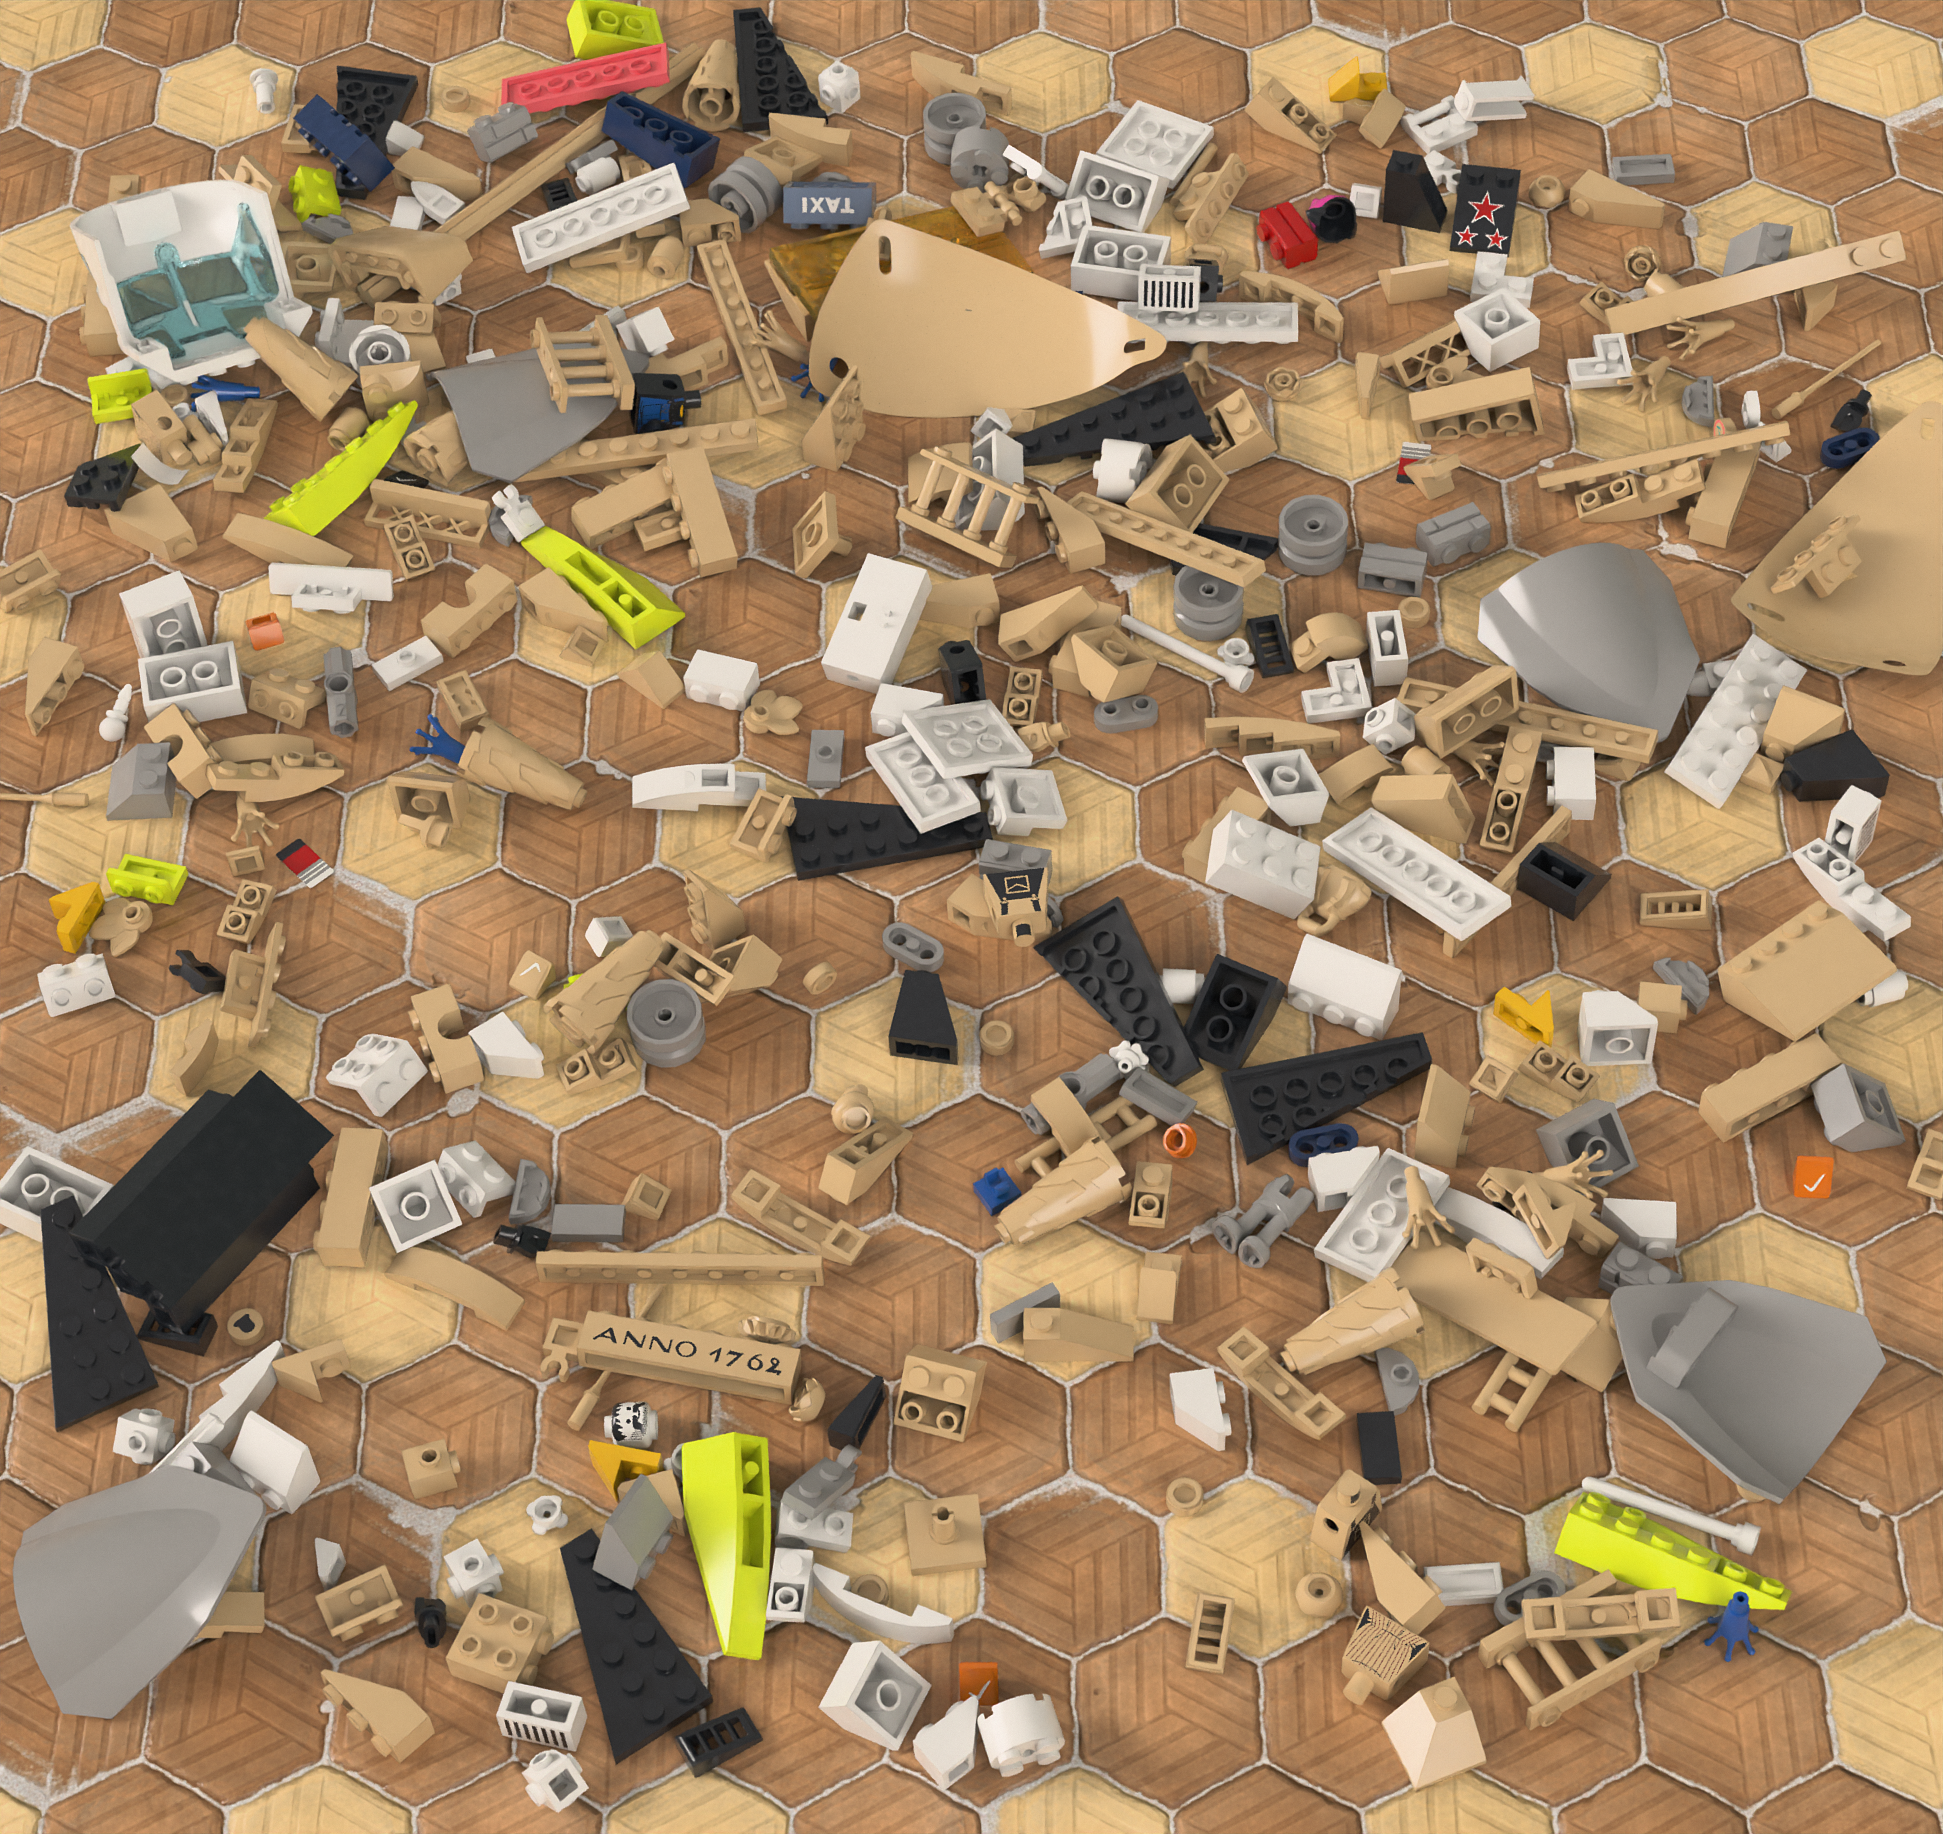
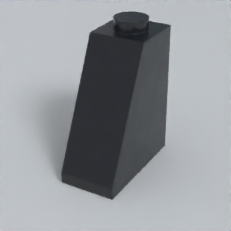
M1393 150L1386 168L1383 222L1440 233L1448 209L1423 156Z
M1851 729L1786 757L1781 781L1784 788L1789 792L1791 791L1799 802L1840 800L1851 785L1871 793L1876 798L1885 796L1890 774L1854 730Z
M905 970L888 1035L890 1056L958 1065L957 1037L939 974H933L924 970Z

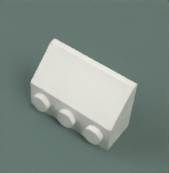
M1080 150L1065 200L1087 196L1091 217L1144 233L1162 206L1170 179Z
M995 428L972 446L974 468L1013 485V482L1024 485L1022 444ZM973 479V492L963 496L956 513V528L964 531V528L969 527L985 484ZM996 490L981 530L999 529L1011 499L1010 496ZM1023 502L1015 521H1018L1025 514Z
M1306 934L1288 984V1004L1293 1005L1300 1011L1321 1016L1330 1023L1341 1024L1354 1029L1363 1036H1372L1382 1040L1399 1010L1402 970Z

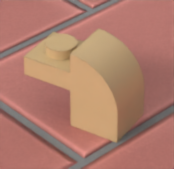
M1325 613L1311 618L1306 622L1308 631L1289 644L1296 667L1303 673L1311 670L1328 656L1337 661L1354 659L1369 648L1360 623L1343 613Z

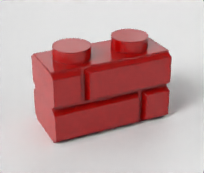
M1287 201L1277 205L1276 208L1271 207L1260 212L1259 225L1256 227L1257 234L1262 242L1266 241L1269 244L1271 254L1276 261L1280 260L1287 269L1299 266L1301 262L1304 264L1318 257V238L1291 202Z

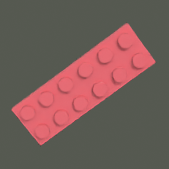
M661 43L502 79L501 105L514 102V104L525 106L529 114L539 111L548 112L561 106H575L581 102L593 99L602 100L608 96L619 94L622 91L629 94L642 88L660 87L670 82L669 50L667 44Z

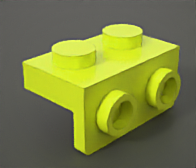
M300 165L295 176H291L288 185L289 193L292 194L293 211L296 212L297 219L302 223L309 218L310 213L328 217V214L339 216L342 209L332 172Z
M146 368L88 378L95 424L134 418L131 404L153 392L150 376Z
M130 854L124 855L118 869L108 868L106 872L112 892L123 897L132 896L146 899L155 904L164 903L174 905L189 875L185 866Z

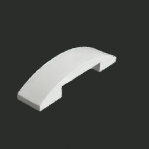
M818 1563L814 1564L812 1572L814 1585L818 1592L839 1614L859 1627L880 1636L903 1642L936 1644L952 1641L954 1637L953 1618L919 1604L912 1617L851 1593L849 1576Z

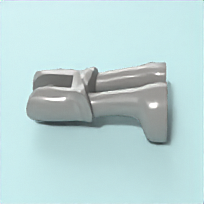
M1288 1174L1276 1177L1266 1185L1263 1194L1252 1203V1207L1242 1217L1235 1220L1227 1215L1220 1216L1212 1223V1232L1220 1245L1228 1253L1234 1254L1238 1250L1239 1258L1243 1264L1256 1269L1262 1268L1271 1256L1269 1249L1283 1230L1285 1232L1290 1230L1294 1222L1311 1205L1315 1195L1306 1187H1301L1289 1199L1287 1195L1294 1185V1179ZM1262 1220L1269 1221L1258 1234L1249 1236Z

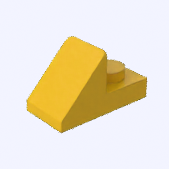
M1358 56L1354 57L1328 79L1330 102L1348 101L1354 98L1364 101L1376 100L1377 95L1384 88L1387 90L1386 73H1360Z
M96 882L87 883L49 899L55 918L59 919L56 932L64 951L76 954L103 909V905L106 903L100 885Z
M1505 986L1495 994L1493 1015L1535 1045L1541 1040L1550 1048L1552 1047L1554 1024L1549 990L1541 995L1532 1005L1522 995L1513 993Z
M593 1440L589 1442L588 1448L592 1464L616 1502L619 1499L617 1488L625 1481V1478L634 1480L640 1474L648 1476L665 1471L661 1453Z

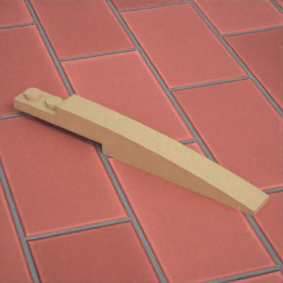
M1900 230L1611 307L1605 309L1610 333H1623L1625 336L1677 322L1678 317H1682L1684 320L1894 264L1907 260Z

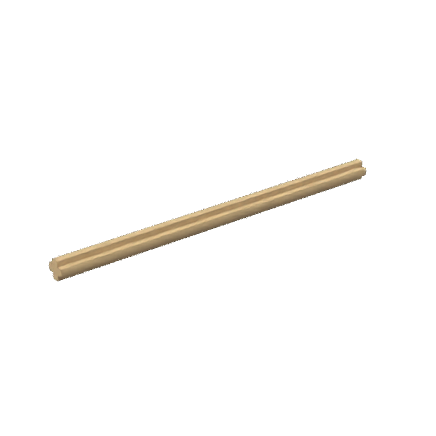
M695 42L691 43L669 59V83L655 88L638 89L629 93V95L652 105L696 72L700 61L706 54L705 50L702 47L698 48ZM607 105L433 232L458 236L466 241L566 168V163L586 153L607 138L608 135L602 132ZM376 273L357 286L360 292L358 296L363 303L367 302L370 308L375 307V302H383L402 288L398 277Z

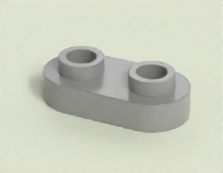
M1146 695L1125 697L1105 703L1101 702L1094 710V724L1096 728L1101 732L1109 734L1148 728L1154 725L1158 719V704L1152 697Z
M902 922L893 923L883 931V948L890 956L918 971L934 972L943 965L944 949L942 944L935 938Z
M1539 1571L1503 1589L1494 1604L1496 1618L1501 1624L1507 1626L1523 1617L1521 1601L1523 1599L1543 1598L1538 1594V1591L1546 1592L1549 1597H1559L1565 1594L1566 1588L1563 1580L1553 1572ZM1507 1607L1515 1608L1518 1614L1510 1613Z

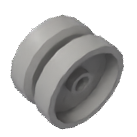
M947 93L937 96L927 103L923 110L925 151L929 157L938 163L951 165L952 145L956 134L964 128L974 125H981L980 129L986 130V108L980 100L963 93Z
M742 156L736 159L727 167L725 172L718 175L710 183L708 188L709 200L739 215L740 231L742 233L755 231L783 203V191L776 177L765 165L752 157Z
M1304 495L1291 500L1283 507L1279 515L1278 552L1280 559L1286 567L1296 573L1312 576L1332 572L1343 563L1347 554L1348 516L1342 505L1329 497Z
M1184 566L1175 576L1173 586V616L1177 627L1185 635L1196 640L1214 641L1231 635L1242 623L1244 587L1190 566Z
M659 979L643 985L633 994L627 1006V1023L633 1046L643 1060L661 1068L677 1067L690 1062L700 1053L706 1041V1025L701 1002L697 993L686 983L674 979Z

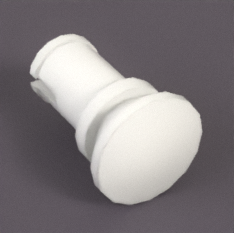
M267 68L254 70L250 75V82L257 97L256 108L262 114L272 113L275 110L273 93L278 82L277 73Z

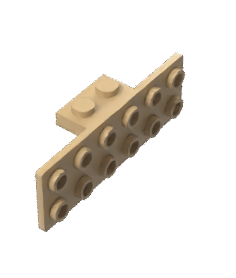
M1420 1231L1418 1247L1416 1249L1411 1247L1412 1240L1391 1266L1401 1278L1395 1282L1396 1287L1401 1286L1403 1288L1406 1286L1414 1302L1553 1375H1557L1597 1328L1596 1319L1539 1291L1534 1268L1522 1258L1516 1259L1504 1253L1495 1244H1487L1475 1237L1466 1246V1253L1440 1240V1246H1435L1431 1234Z

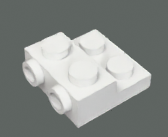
M992 767L986 780L981 784L982 800H988L990 806L988 810V823L996 826L998 835L1029 836L1032 828L1063 829L1067 822L1052 770Z

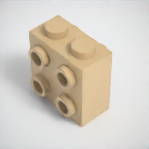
M479 1593L446 1656V1661L451 1675L504 1694L508 1681L529 1686L533 1685L538 1671L537 1664L542 1654L547 1655L550 1651L554 1634L551 1631L548 1617Z

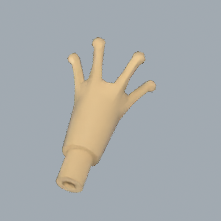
M768 310L764 316L774 331L768 328L766 324L761 323L760 328L767 333L758 328L754 329V332L764 336L769 341L751 339L747 342V346L772 349L796 362L800 360L804 364H809L810 353L806 351V347L786 333L775 319L773 311Z
M1678 317V323L1686 326L1667 324L1666 329L1683 331L1685 336L1676 342L1669 343L1667 348L1672 349L1680 344L1688 343L1690 346L1679 357L1680 361H1684L1689 353L1695 354L1696 349L1702 343L1722 336L1724 332L1733 330L1735 327L1734 321L1728 318L1725 320L1716 319L1704 322H1691Z
M1207 341L1196 343L1188 361L1182 363L1184 368L1179 372L1184 371L1190 384L1192 381L1199 382L1201 398L1206 397L1204 388L1206 377L1213 385L1217 383L1208 367L1209 352Z
M1662 356L1643 371L1632 370L1631 375L1633 377L1623 380L1618 379V385L1633 383L1632 390L1621 399V402L1626 403L1631 396L1638 392L1643 395L1638 408L1640 412L1645 410L1644 406L1650 394H1652L1653 403H1657V387L1665 375L1666 369L1671 364L1670 359Z
M1470 740L1451 753L1470 763L1480 774V779H1487L1489 786L1494 787L1495 782L1485 770V767L1490 766L1499 770L1500 765L1492 760V754L1503 755L1504 750L1499 748H1503L1505 743L1500 741L1497 744H1482Z
M236 791L238 825L231 840L236 842L241 831H243L246 835V848L252 847V833L259 832L267 846H272L273 841L267 836L264 824L276 830L279 828V824L267 819L265 813L261 812L256 802L244 803L238 791Z
M1598 1150L1590 1158H1588V1152L1583 1151L1577 1160L1568 1165L1548 1168L1545 1172H1535L1533 1174L1563 1184L1570 1189L1583 1193L1587 1199H1591L1593 1195L1590 1191L1596 1192L1604 1198L1608 1196L1607 1191L1589 1184L1591 1178L1612 1176L1614 1172L1613 1170L1590 1171L1588 1169V1165L1604 1155L1603 1150Z
M1410 1166L1404 1170L1407 1180L1405 1187L1409 1215L1407 1226L1402 1236L1404 1238L1409 1237L1413 1226L1414 1235L1411 1247L1416 1249L1418 1247L1420 1226H1427L1434 1245L1440 1246L1441 1241L1438 1239L1434 1227L1435 1220L1450 1233H1454L1455 1228L1450 1226L1446 1222L1447 1218L1444 1215L1442 1216L1435 1208L1426 1183L1420 1177L1418 1167Z

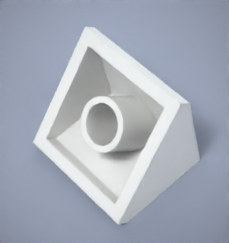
M435 1159L369 1188L379 1220L396 1253L463 1225Z

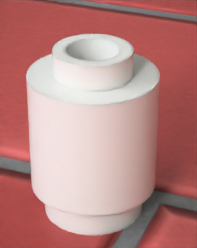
M601 157L577 170L576 183L583 193L586 192L588 195H593L615 184L616 179L620 178V170L614 159L611 157L606 159Z
M1163 968V975H1159L1172 1003L1194 1004L1204 983V974L1196 973V970Z
M1897 969V972L1856 1000L1860 1006L1868 1005L1869 1007H1875L1903 999L1905 991L1908 990L1907 977L1903 971Z

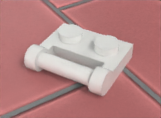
M1451 95L1443 98L1441 103L1414 115L1409 113L1401 117L1400 121L1403 130L1427 155L1433 150L1440 152L1477 135L1478 126L1473 121L1465 122L1454 105L1455 98ZM1445 113L1448 115L1424 127L1420 128L1419 126L1420 124L1425 123Z
M1008 145L1003 155L1012 161L1009 167L1024 177L1028 176L1036 182L1037 186L1041 182L1051 190V194L1056 198H1066L1069 188L1066 182L1047 171L1037 161Z

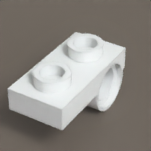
M781 1499L777 1506L775 1545L777 1548L801 1550L807 1549L808 1546L847 1553L851 1547L853 1513L826 1508L811 1520L782 1503Z

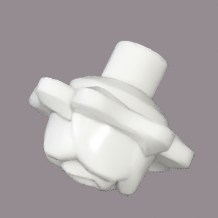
M1124 1040L1119 1046L1112 1047L1109 1050L1111 1058L1120 1071V1079L1124 1077L1127 1080L1138 1067L1146 1071L1144 1065L1148 1063L1149 1058L1142 1052L1139 1043H1134L1131 1046L1129 1041Z

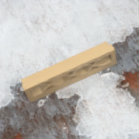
M1454 319L1380 357V363L1383 369L1393 366L1402 388H1405L1425 378L1433 367L1442 365L1448 359L1449 353L1454 354L1451 357H1466L1471 353L1467 344L1463 351L1451 347L1454 336L1456 334L1462 335L1457 321ZM1432 346L1443 350L1440 363L1438 364L1427 360L1430 347ZM1407 359L1419 363L1416 375L1408 378L1401 363Z
M374 479L370 486L373 503L364 519L365 526L383 530V525L413 515L423 520L416 523L422 538L481 549L490 530L489 517L491 508L489 501ZM380 510L390 511L394 514L385 519L377 518ZM441 522L450 523L451 527L444 530L433 528L434 525ZM469 528L479 529L476 537L463 535L462 531Z

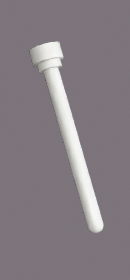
M1129 615L1121 616V625L1225 677V681L1229 683L1230 688L1244 693L1251 685L1254 677L1252 669L1242 664L1229 666Z
M1586 1477L1582 1481L1583 1489L1588 1492L1600 1493L1611 1500L1731 1541V1545L1737 1547V1551L1753 1555L1761 1531L1760 1526L1748 1522L1745 1525L1737 1523L1734 1526L1593 1477Z

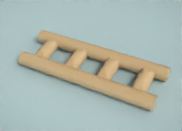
M1122 1096L1088 1115L1100 1134L1101 1140L1105 1141L1113 1153L1157 1126V1122L1151 1114L1140 1120L1129 1108L1134 1103ZM1118 1115L1128 1128L1111 1137L1101 1124ZM1052 1137L1016 1159L1015 1164L1020 1172L1032 1167L1043 1178L1053 1171L1044 1160L1046 1157L1059 1149L1067 1157L1070 1155L1059 1141Z
M1507 1351L1474 1402L1472 1409L1480 1415H1484L1489 1406L1509 1416L1505 1422L1506 1428L1517 1432L1553 1374L1539 1368L1534 1376L1516 1367L1515 1365L1520 1357ZM1506 1379L1527 1388L1518 1403L1498 1394Z

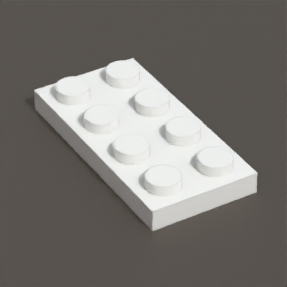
M909 732L865 747L867 759L920 833L981 811L980 801L961 776L943 779Z
M1387 1148L1314 1248L1315 1258L1366 1282L1373 1280L1380 1271L1392 1266L1414 1235L1412 1226L1409 1237L1404 1238L1402 1236L1406 1229L1409 1215L1405 1187L1407 1180L1404 1170L1410 1166L1418 1167L1420 1177L1425 1181L1434 1205L1449 1186V1175Z

